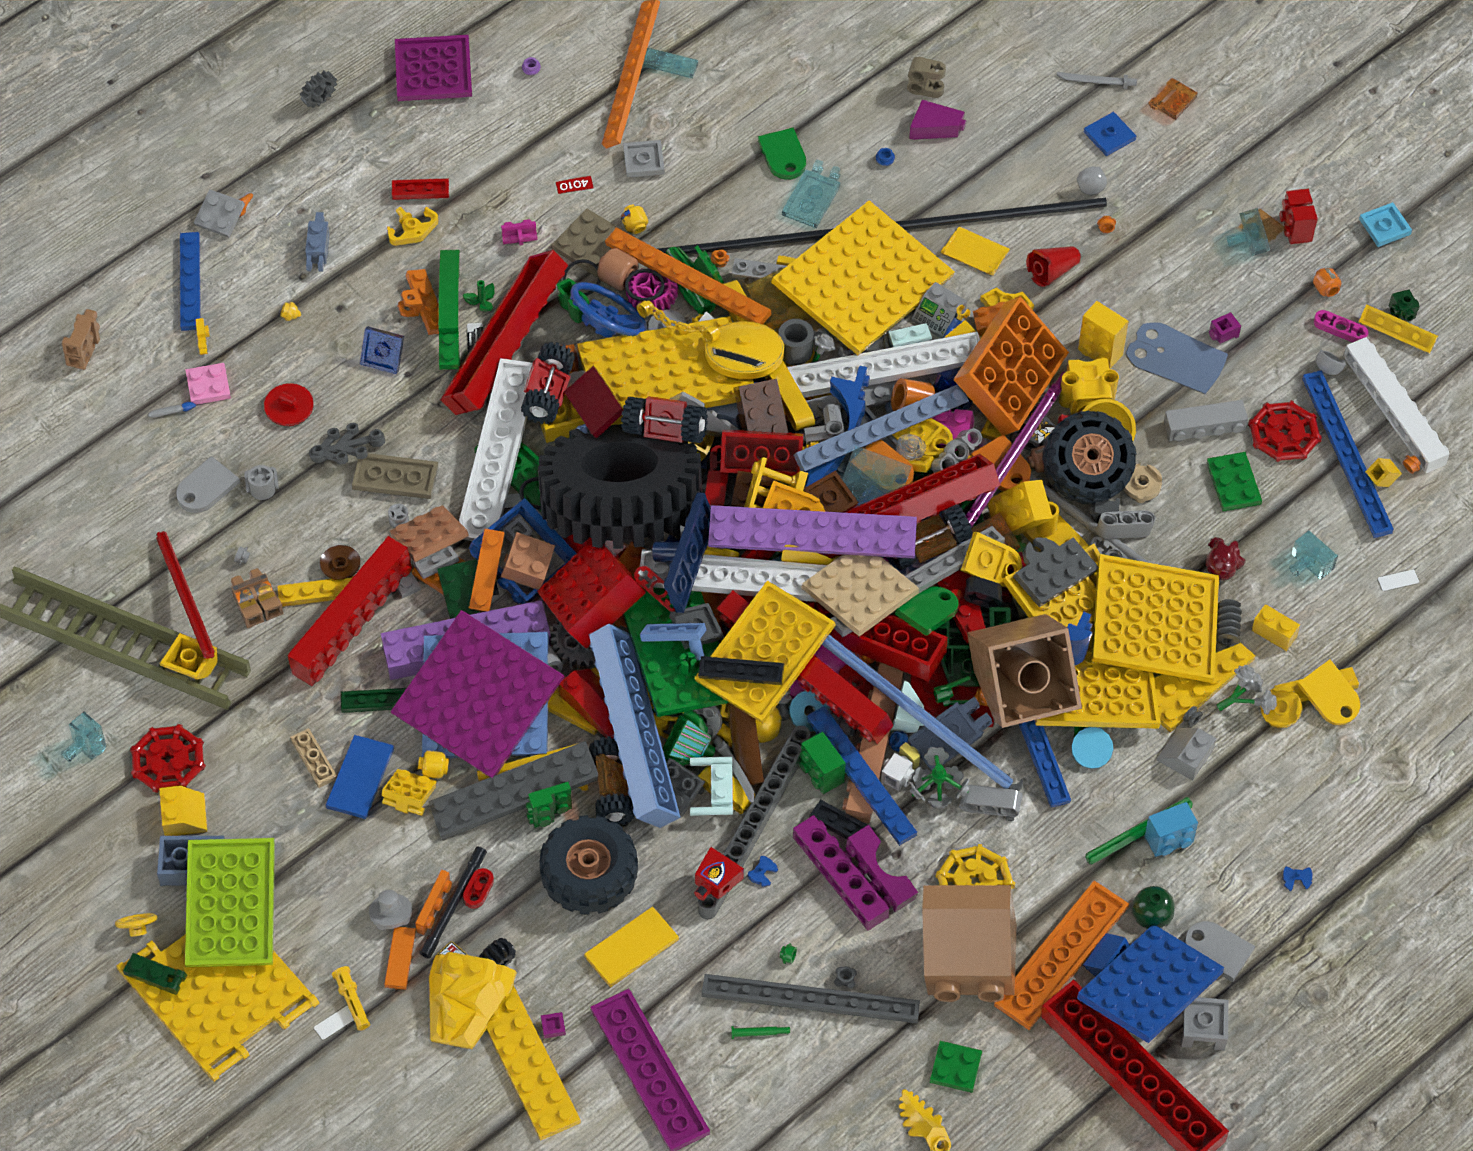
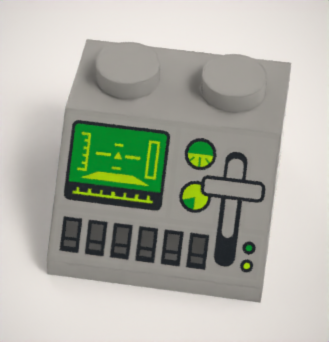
M935 282L923 295L912 317V321L918 325L927 323L931 333L943 338L953 318L958 316L957 307L964 305L962 314L965 313L967 301Z

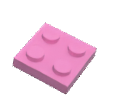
M224 363L185 369L191 402L198 405L231 399Z

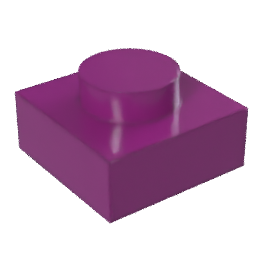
M562 1012L541 1015L544 1039L566 1035Z

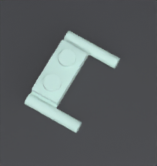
M732 757L690 758V766H711L712 807H690V816L733 815Z

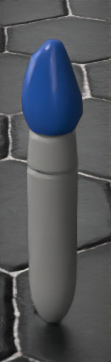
M185 402L182 405L160 408L150 411L148 416L155 418L182 411L187 412L196 407V404Z

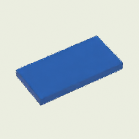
M354 735L327 800L326 809L366 819L394 751V745Z

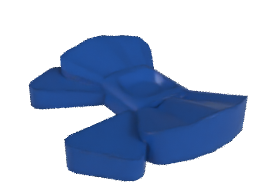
M760 856L759 864L755 870L749 871L747 876L755 884H761L762 887L770 886L771 882L764 873L766 871L778 872L776 863L770 858Z
M1288 866L1284 868V886L1289 891H1292L1295 880H1301L1305 889H1308L1312 884L1313 874L1310 867L1304 870H1293Z

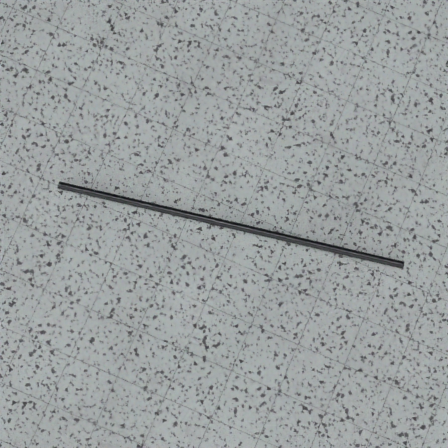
M1105 197L895 222L904 230L1101 208L1107 207V200ZM833 229L675 247L681 248L686 255L698 254L695 249L697 245L701 251L705 250L706 252L820 240ZM670 247L657 249L666 253L667 249H669Z

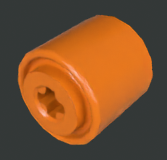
M904 378L898 379L891 395L892 410L896 411L934 395V386L926 382Z

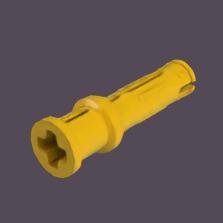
M343 966L333 971L332 977L337 981L339 994L344 996L357 1030L362 1031L371 1024L357 995V984L351 978V970L348 966Z

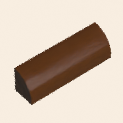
M730 703L727 705L733 756L751 786L762 785L764 779L756 719Z

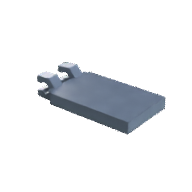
M975 697L963 705H959L958 702L936 717L939 722L968 745L983 736V730L993 723L987 713L976 721L972 718L970 714L980 708L979 702ZM926 726L908 738L910 745L919 751L920 758L931 772L935 765H929L928 761L924 758L930 747H943L944 751L948 752V759L944 760V763L941 765L946 764L959 754Z

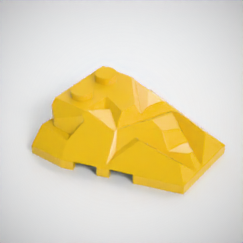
M447 952L446 955H435L429 974L430 1040L435 1043L472 1050L488 1026L486 1024L492 1015H496L499 1011L498 1006L504 997L507 998L511 993L517 973L516 970L504 965H498L493 960L453 952Z

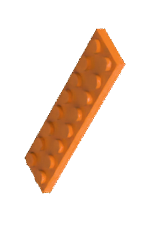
M1094 880L1016 975L1015 995L1004 994L1003 1000L994 1002V1007L1030 1030L1041 1016L1042 1005L1066 986L1104 935L1112 929L1129 908V903Z

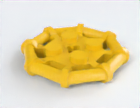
M982 844L960 850L952 849L949 851V856L939 871H936L935 875L939 885H948V882H953L954 885H1011L1012 890L1016 884L1012 879L1007 864L1008 859L984 848ZM976 855L975 859L970 858L965 862H963V860L961 859L963 857ZM981 856L995 863L991 866L983 862ZM955 863L958 866L955 873H948L952 865ZM999 869L1001 870L1004 880L997 879L996 871H998ZM977 877L981 883L976 882L972 884L971 878Z

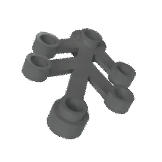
M349 423L346 426L347 432L335 445L330 446L335 440L340 438L339 430L337 428H330L327 431L328 437L323 443L309 450V457L315 463H322L328 459L340 465L348 462V455L355 456L357 459H364L368 456L367 449L360 445L370 443L373 447H380L385 444L384 433L379 429H374L368 436L351 440L354 435L359 433L357 423Z

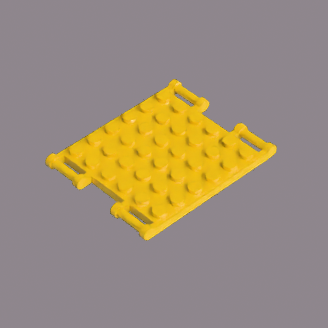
M186 934L162 952L151 940L146 944L145 948L136 954L146 958L152 953L154 957L151 960L175 970L184 971L187 977L184 982H181L177 995L124 975L123 970L129 959L124 963L120 962L116 965L121 975L213 1082L217 1081L222 1073L241 1059L245 1060L250 1056L242 1044L275 1020L285 1030L292 1021L311 1007L315 1008L320 1004L315 995L305 987L274 950L273 965L186 967ZM169 978L167 982H172L173 978ZM304 998L306 999L305 1002H303V1003H302L301 1005H299L297 1008H295L294 1010H292V1011H291L290 1013H288L286 1016H283V1015H282V1014L285 1013L287 1010H289L291 1007H293V1006L296 1005L298 1002H300L302 999H304ZM233 1050L236 1051V1053H234L232 1056H230L216 1068H212L213 1065H215L217 1062H219Z

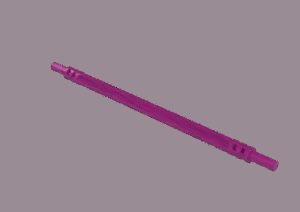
M1062 372L1057 381L1050 386L996 468L1000 484L1061 393V381L1065 372ZM998 487L990 493L979 494L966 514L971 528Z

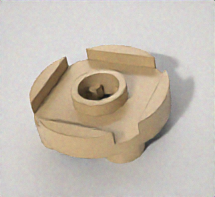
M1136 464L1134 473L1123 490L1129 497L1135 499L1136 502L1144 503L1155 498L1160 493L1162 475L1151 465L1140 466V464ZM1138 480H1141V481H1144V480H1145V481H1146V484H1145V485H1141V484H1139V481H1138Z

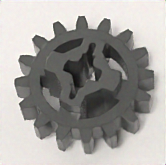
M323 70L321 74L317 72L301 88L303 92L300 93V99L307 107L311 106L314 108L316 104L320 106L336 90L334 87L337 86V79L329 71Z

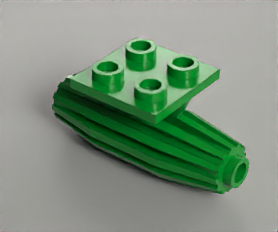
M698 245L695 249L699 256L695 262L679 247L667 249V255L722 284L724 283L705 250L701 251ZM677 284L685 300L698 314L704 315L705 312L710 314L716 308L715 303Z

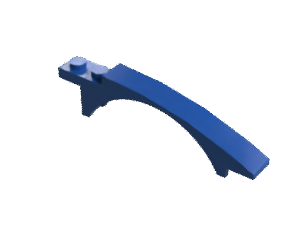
M859 366L855 381L831 376L830 393L837 398L847 414L849 421L848 431L860 426L865 414V391L863 390L864 387H868L870 375H867V367ZM845 455L806 471L805 473H808L805 486L807 487L837 470Z

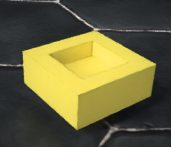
M906 742L900 746L899 755L907 757L913 763L912 769L915 770L920 764L919 751Z

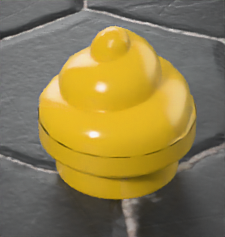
M284 302L280 317H283L286 321H291L301 316V312L295 303Z

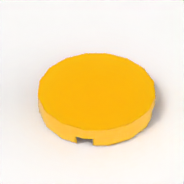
M1275 687L1271 689V694L1276 696L1277 706L1275 710H1270L1269 715L1264 714L1260 706L1263 718L1272 727L1287 728L1292 726L1301 717V699L1290 688Z

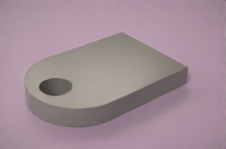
M211 456L178 485L176 491L178 503L184 510L191 513L207 511L240 483V479ZM189 497L195 499L192 503L185 502V499Z
M1208 921L1194 924L1188 930L1185 939L1187 945L1222 965L1224 971L1221 976L1231 982H1234L1255 950V946L1220 925ZM1195 933L1201 934L1203 940L1196 941L1192 938V935Z

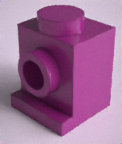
M1230 312L1211 321L1209 335L1212 340H1217L1221 344L1234 337L1239 338L1241 325Z

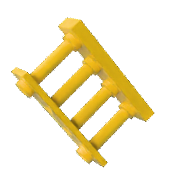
M762 457L753 464L751 470L753 478L744 507L763 508L754 505L757 494L767 497L770 489L759 486L762 475L803 491L808 473L799 471L796 475L790 477L766 468L767 458Z

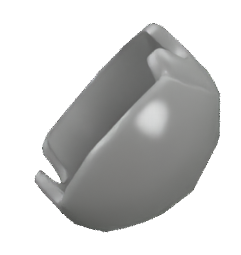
M1092 166L1085 168L1079 173L1077 183L1083 193L1091 196L1099 194L1105 189L1107 178L1100 167Z
M1322 349L1316 357L1318 368L1328 375H1337L1346 366L1344 359L1339 360L1333 353L1323 351Z

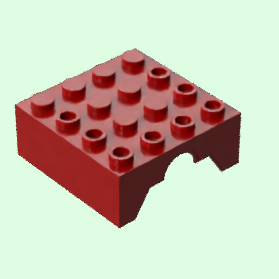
M592 540L537 591L567 632L585 648H588L591 643L589 634L607 624L612 625L646 593L617 555L605 543L602 548L592 547Z

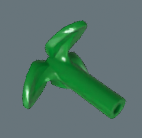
M479 280L477 281L478 296L475 293H465L463 298L468 304L473 306L480 303L479 310L488 312L493 309V305L486 300L494 297L495 287L493 283L485 286V282Z

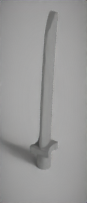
M1057 72L1058 77L1069 81L1124 85L1123 89H1127V86H1137V78H1128V75H1124V78Z
M716 738L714 740L715 749L723 757H732V771L740 782L748 800L753 803L754 790L740 765L730 752L731 747L722 741L721 738Z

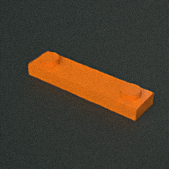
M484 529L469 606L471 610L490 611L505 532Z

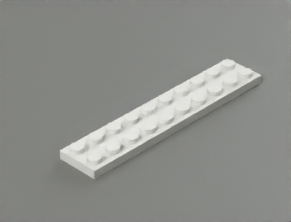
M978 332L861 353L859 356L850 355L787 368L805 398L830 393L831 376L855 381L859 366L867 367V375H870L869 385L896 381L900 378L906 379L960 369L980 338Z
M500 358L459 522L467 529L469 534L463 540L473 541L484 532V529H488L503 516L527 416L524 417L523 412H521V406L526 394L523 391L533 363Z
M642 549L640 566L650 567L663 580L667 578L671 562H654L652 550ZM704 555L692 591L730 594L734 590L739 595L756 596L768 580L801 601L817 602L802 589V583L827 565ZM640 570L639 574L641 576L639 577V579H646L647 581H649V583L646 584V586L650 587L652 582L657 580V578L654 576L651 580L647 576V574L649 573L647 570H645L644 572ZM656 583L654 588H664V585Z

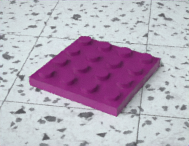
M469 35L395 39L398 101L472 97Z

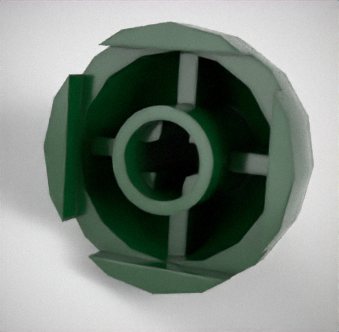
M1145 887L1138 892L1133 900L1132 914L1137 919L1136 922L1146 929L1151 926H1167L1174 917V899L1162 887Z

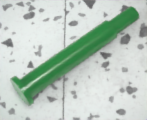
M731 1026V1039H734V1037L790 1033V1027L734 1028V1026Z

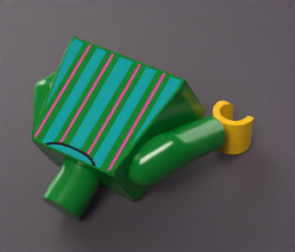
M693 710L681 712L683 716L679 715L662 748L666 763L672 758L682 766L690 765V758L713 757L716 749L709 744L711 736L707 734L708 727L703 718Z

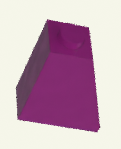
M922 99L910 126L909 139L958 137L960 131H964L967 120H964L965 112Z

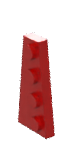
M960 569L934 585L935 587H942L951 591L957 597L959 604L953 619L968 644L967 633L985 629L980 606L969 603L964 599L966 579L972 575Z

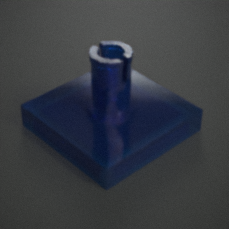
M367 326L364 331L360 365L397 374L400 368L404 336Z

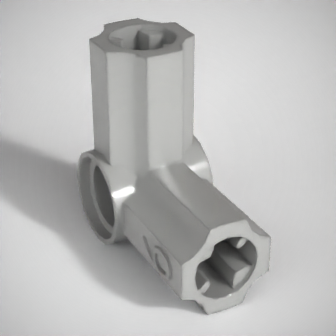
M829 404L823 408L824 426L804 428L806 444H810V442L820 443L844 433L840 406Z

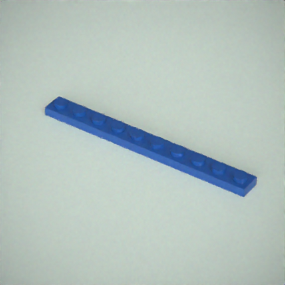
M1322 370L1304 374L1302 378L1373 537L1377 538L1393 534L1394 528L1371 478L1365 472L1367 469Z

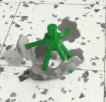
M930 747L924 758L928 761L929 765H935V768L931 774L928 769L923 770L920 767L915 769V775L912 777L915 786L910 782L912 786L910 791L912 797H915L917 800L921 797L925 801L920 792L922 790H929L931 788L930 785L936 783L937 794H932L930 799H928V803L933 808L941 809L947 807L952 802L951 797L942 794V783H944L945 788L948 790L954 787L958 788V792L955 795L956 799H958L960 796L964 797L969 792L970 786L968 783L970 780L966 778L961 784L960 781L964 778V774L959 771L957 766L944 768L941 765L944 763V760L948 759V752L944 751L943 747Z

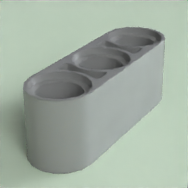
M1147 510L1104 512L1100 516L1096 527V534L1103 539L1147 537L1151 533L1156 517Z
M969 785V792L964 797L961 796L959 807L965 812L1016 817L1019 815L1023 797L1022 793L1017 790Z

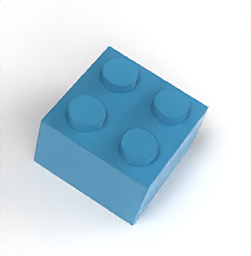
M1185 802L1149 816L1144 837L1155 857L1165 856L1180 847L1187 848L1194 842L1198 821L1188 803Z

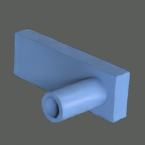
M705 623L647 624L640 633L641 641H688L690 652L696 656V661L701 660V656H704L701 637L706 632Z

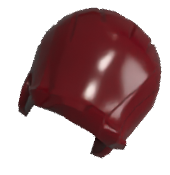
M1215 537L1208 543L1211 550L1206 557V567L1209 574L1219 575V581L1231 579L1236 571L1241 569L1246 563V560L1240 556L1237 541H1233L1227 546L1222 538Z

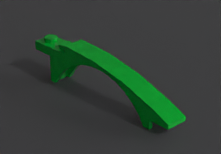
M440 250L439 370L459 369L460 250Z

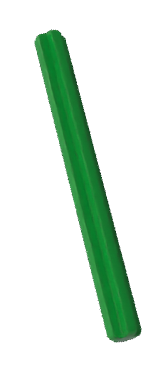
M1185 797L1164 810L1185 802L1188 803L1191 809L1193 803L1189 797ZM1148 819L1086 853V861L1089 864H1094L1145 835Z

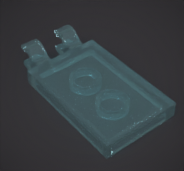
M816 159L812 171L806 169L782 210V216L817 229L840 188L838 180L841 176L839 174L841 168L833 166L829 178L820 174L823 171L822 165L824 162Z

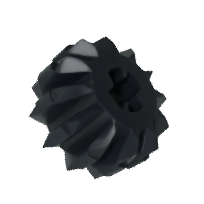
M499 938L488 944L479 957L493 960L496 964L507 967L512 962V959L515 958L516 950L506 938Z

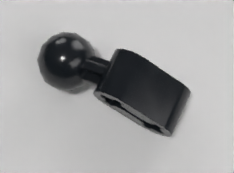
M971 576L966 579L964 599L967 602L987 609L990 607L1010 608V622L1016 621L1018 616L1016 608L1011 603L1002 600L1003 587L1001 584L977 576Z

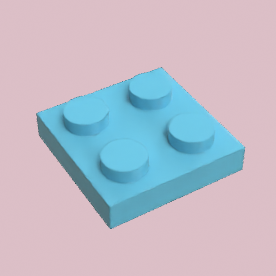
M1393 202L1363 213L1359 217L1360 222L1377 247L1409 236L1412 233L1411 227Z

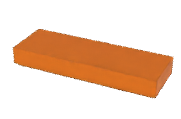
M394 928L384 984L385 988L407 989L416 928Z

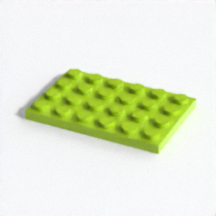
M274 838L188 840L186 967L273 965Z

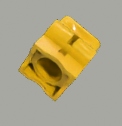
M1108 358L1096 359L1090 362L1068 360L1067 372L1062 376V391L1059 395V403L1062 407L1070 409V415L1081 412L1088 404L1096 400H1115L1119 375L1115 370L1109 369Z

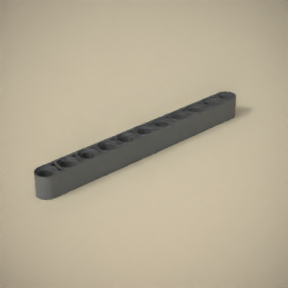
M797 726L792 730L754 798V802L749 807L723 854L741 867L744 866L800 765L801 743L810 739L811 735L810 730L805 726ZM766 803V804H768V805H767V806H761L760 804ZM752 820H758L759 822H758V823H753V822H751V821H752ZM742 837H749L750 839L744 840ZM737 853L740 854V856L735 857L732 854ZM728 893L720 899L715 898L711 894L704 901L699 899L698 913L700 917L707 920L714 918ZM709 904L712 905V907L705 908L704 905Z

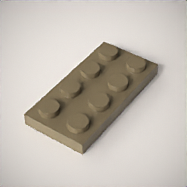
M368 453L366 458L358 459L352 490L431 499L438 471V462Z

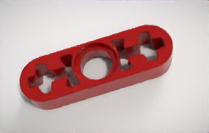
M638 567L634 573L636 582L669 611H675L674 607L670 606L671 603L668 598H666L665 602L662 600L668 594L667 590L662 595H657L653 590L656 583L664 585V580L650 567ZM640 570L643 572L647 570L649 572L647 576L651 580L654 576L657 578V580L652 582L650 588L646 586L649 581L639 579L641 576L639 574Z

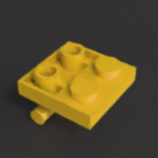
M397 769L382 789V796L384 797L382 803L395 807V810L407 814L411 812L423 816L425 808L422 806L436 788L437 781L426 776L410 773L407 770Z

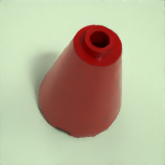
M1074 246L1034 249L1027 255V270L1032 272L1034 277L1031 279L1035 284L1040 287L1048 286L1078 265L1081 254Z

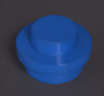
M882 148L877 152L876 161L878 164L888 166L894 162L895 155L891 149Z
M895 731L889 738V745L896 752L900 751V746L905 742L908 743V735L903 731Z

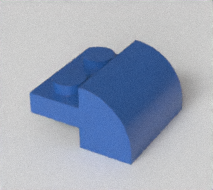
M1083 612L1077 626L1070 623L1067 626L1075 666L1084 661L1092 635L1090 631L1092 624L1089 623L1091 614Z

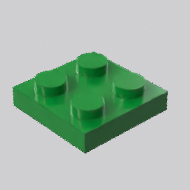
M940 1041L930 1083L973 1093L983 1050Z

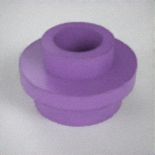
M533 57L525 59L522 64L523 72L528 75H535L541 69L539 61Z

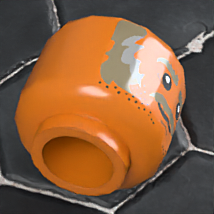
M1332 268L1319 269L1313 278V284L1322 296L1332 297L1340 291L1341 279Z

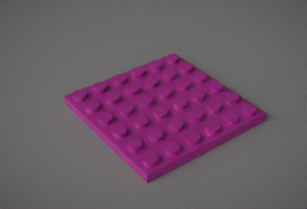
M461 610L393 707L391 714L480 772L493 778L508 760L563 680L564 675Z

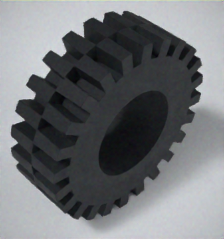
M618 424L611 425L597 438L591 434L588 428V433L586 434L578 428L569 431L570 439L563 436L557 437L555 439V446H546L544 455H540L538 476L543 520L547 519V526L551 530L558 528V535L566 538L573 534V540L578 544H583L586 540L592 538V547L602 548L607 540L613 541V549H622L624 541L632 540L634 547L644 546V538L649 537L654 543L664 541V532L673 537L680 534V526L685 527L686 517L689 516L692 501H694L697 493H702L700 453H697V447L694 443L688 444L687 441L681 443L644 437V432L641 435L626 433L623 431V428H618Z

